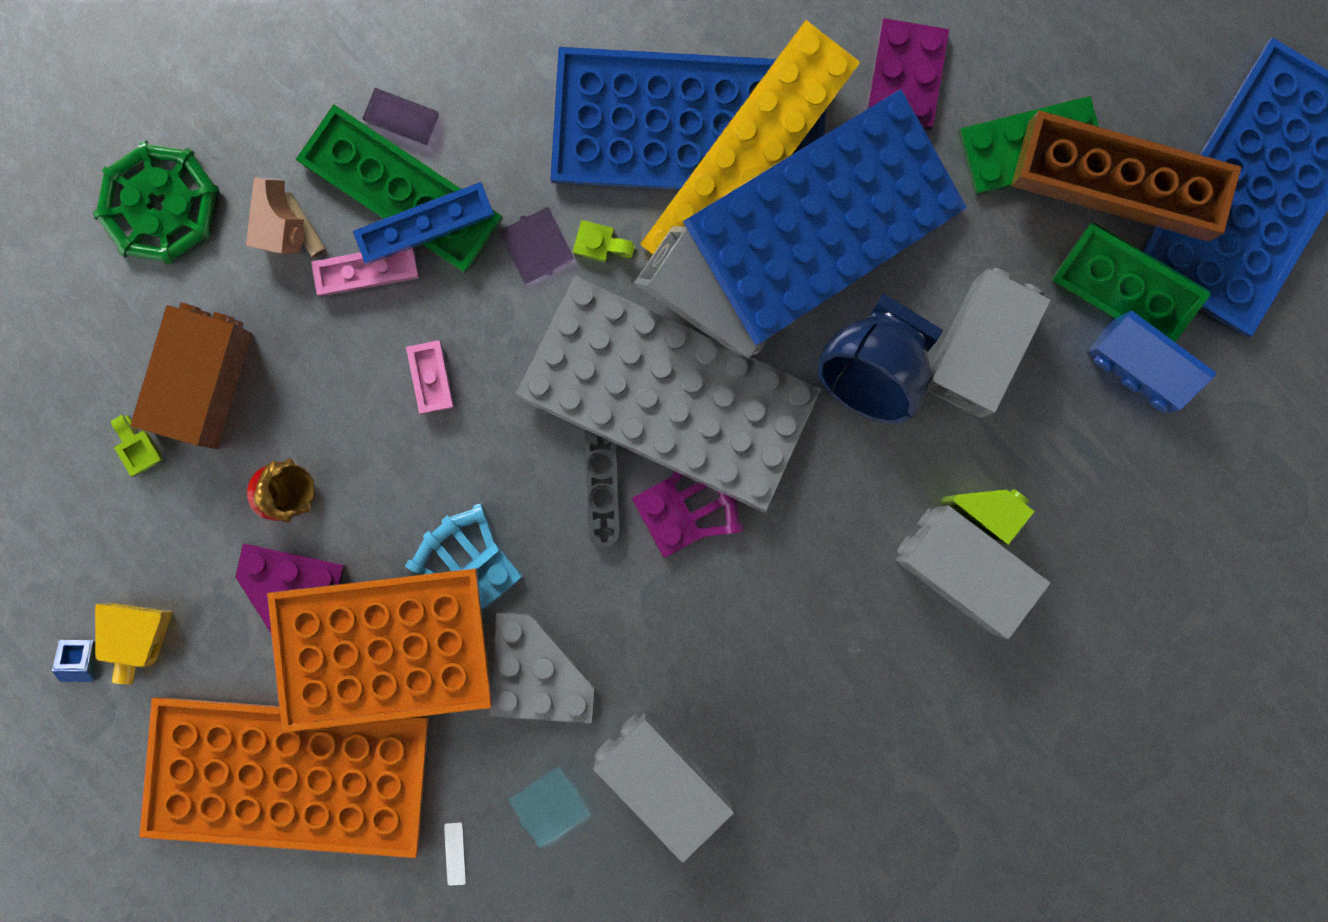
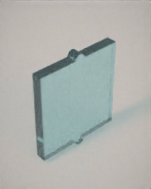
M559 766L508 800L521 820L520 826L522 828L526 827L539 848L590 814L577 795V787L570 784Z

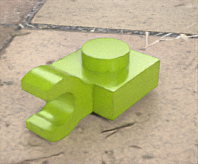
M581 220L573 254L606 263L609 254L632 259L635 245H633L634 242L613 238L615 230L612 227Z
M122 414L110 421L113 429L122 441V443L113 448L129 475L136 477L165 459L149 432L143 430L137 433L136 428L130 427L131 417L129 415L124 417Z

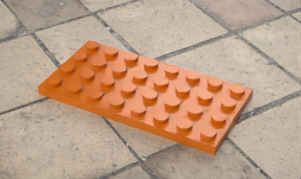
M154 697L151 701L139 838L416 858L419 851L429 717L419 716L282 733L279 706Z

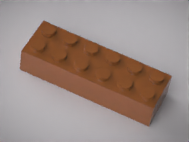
M1039 110L1028 123L1011 187L1205 241H1211L1224 234L1241 166Z

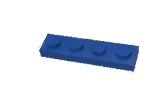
M479 182L353 231L364 263L369 265L492 218L495 215L483 184Z

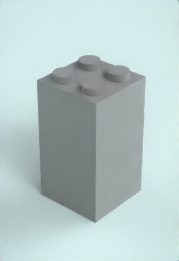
M672 226L634 284L735 354L750 358L752 354L756 355L763 348L766 340L762 343L754 344L686 226Z
M994 268L993 271L987 269L973 281L930 367L931 377L927 390L980 418L996 412L1051 301L1043 296L1044 292L1040 288L1031 284L1022 286L1012 281L1013 276L998 268Z
M949 505L935 507L933 510L927 509L917 523L921 527L913 537L908 535L898 547L897 552L900 556L896 562L992 635L1009 640L1051 583Z
M646 712L640 718L635 713L623 724L620 731L622 735L616 741L609 738L596 751V762L593 770L671 852L684 863L734 814L732 803Z

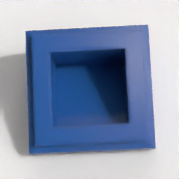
M59 640L52 672L60 682H92L95 669L94 640Z

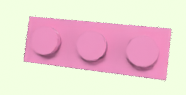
M414 248L369 265L364 263L361 252L311 262L316 292L319 297L420 278Z

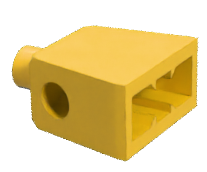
M109 602L96 604L95 657L98 661L114 663L112 683L132 685L136 666L147 667L155 664L172 616L171 611Z

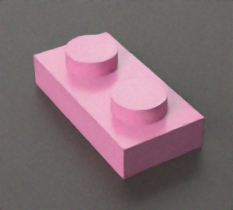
M441 341L406 347L419 414L423 415L455 408Z

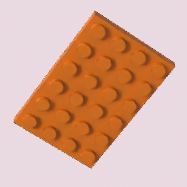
M477 568L267 593L282 733L492 707Z

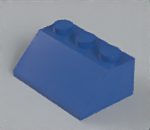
M1129 311L1111 320L1087 352L1094 357L1093 362L1099 368L1106 372H1111L1112 370L1122 378L1121 383L1133 392H1142L1150 398L1149 404L1163 413L1181 410L1217 374L1133 311Z

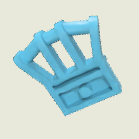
M482 503L473 505L472 510L451 517L447 515L441 520L443 524L433 532L430 530L426 532L412 560L408 559L405 567L418 575L436 573L425 567L428 558L434 550L451 571L477 568L481 608L483 611L523 576L495 543ZM478 522L487 549L480 553L460 529L461 527ZM451 534L473 559L464 568L458 564L441 543Z

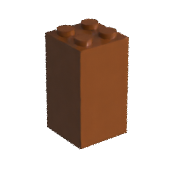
M180 302L179 308L166 305L130 427L218 450L253 333L243 329V322L234 320V317L214 312L211 318V313L190 304Z

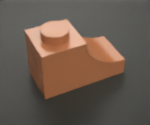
M254 177L246 246L280 254L300 253V248L304 241V219L297 218L291 211L285 196V181L274 178Z

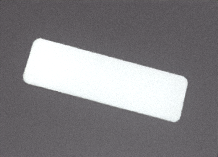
M446 823L444 825L448 885H464L466 877L462 823Z

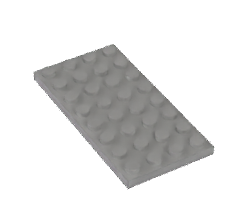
M574 275L515 396L522 401L765 513L821 389L755 358H747L735 354L716 340Z

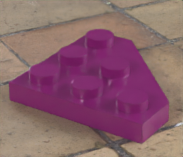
M243 543L235 578L271 633L267 593L339 585L342 583L346 565Z

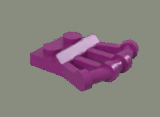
M676 471L671 477L631 498L663 558L702 537L744 532V525L740 524L737 500L717 491L720 498L690 514L683 500L708 486L698 482L678 492L675 484L683 475ZM724 505L726 526L698 529L695 523L696 520Z

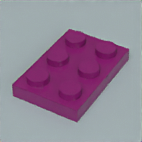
M883 18L867 109L902 89L923 129L931 131L934 126L949 29Z

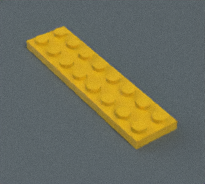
M805 20L640 245L654 254L672 226H685L683 223L685 219L791 156L861 62Z

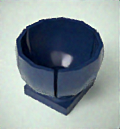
M883 293L866 319L851 323L838 330L828 341L819 358L817 375L825 389L831 391L830 395L849 410L873 421L892 424L904 422L911 419L923 405L931 377L927 352L937 342L943 330Z

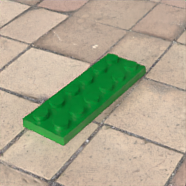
M335 104L332 105L295 159L298 163L382 219L461 190V188ZM493 210L495 216L421 245L466 274L503 220V217Z

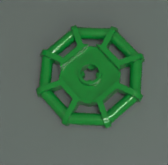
M147 140L140 141L138 147L110 166H104L101 170L103 178L97 209L93 211L94 219L99 220L117 246L118 254L124 258L133 256L162 261L166 265L173 264L174 259L203 239H209L212 235L210 227L216 196L220 194L219 186L213 184L195 158V152L187 147L183 150L149 144ZM154 158L174 161L177 164L172 171L155 167ZM142 160L144 161L145 169L131 179L127 180L121 176ZM186 170L189 171L200 188L190 190L182 178ZM116 182H119L124 186L120 193L121 205L112 208ZM154 196H164L165 198L162 201L164 208L160 211L156 208L150 209L151 199ZM201 199L196 224L191 221V205L194 206L195 200ZM122 216L126 218L133 228L129 237H126L114 218ZM187 226L193 229L171 244L170 238ZM143 236H153L160 239L161 246L154 247L138 243Z

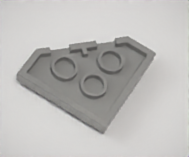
M496 613L491 680L492 707L489 708V717L592 723L595 687L583 676L557 643L551 639L538 621L528 614Z

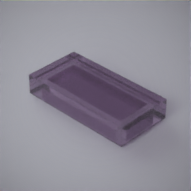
M374 88L362 119L367 123L427 145L439 113L433 109Z

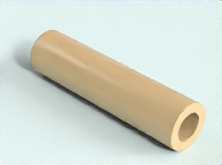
M291 192L285 193L291 211L297 218L304 219L303 244L312 258L322 255L327 249Z

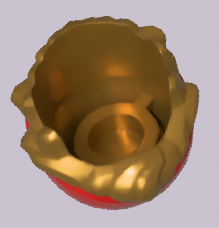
M291 458L284 462L273 460L271 463L260 468L251 477L247 487L249 505L259 517L286 523L291 522V519L295 516L308 513L315 494L314 479L305 468L295 464Z

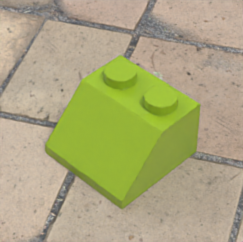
M1006 489L945 496L940 501L945 506L949 505L1000 545H1009L1035 512L1027 506L1030 501L1015 489H1012L1011 492Z

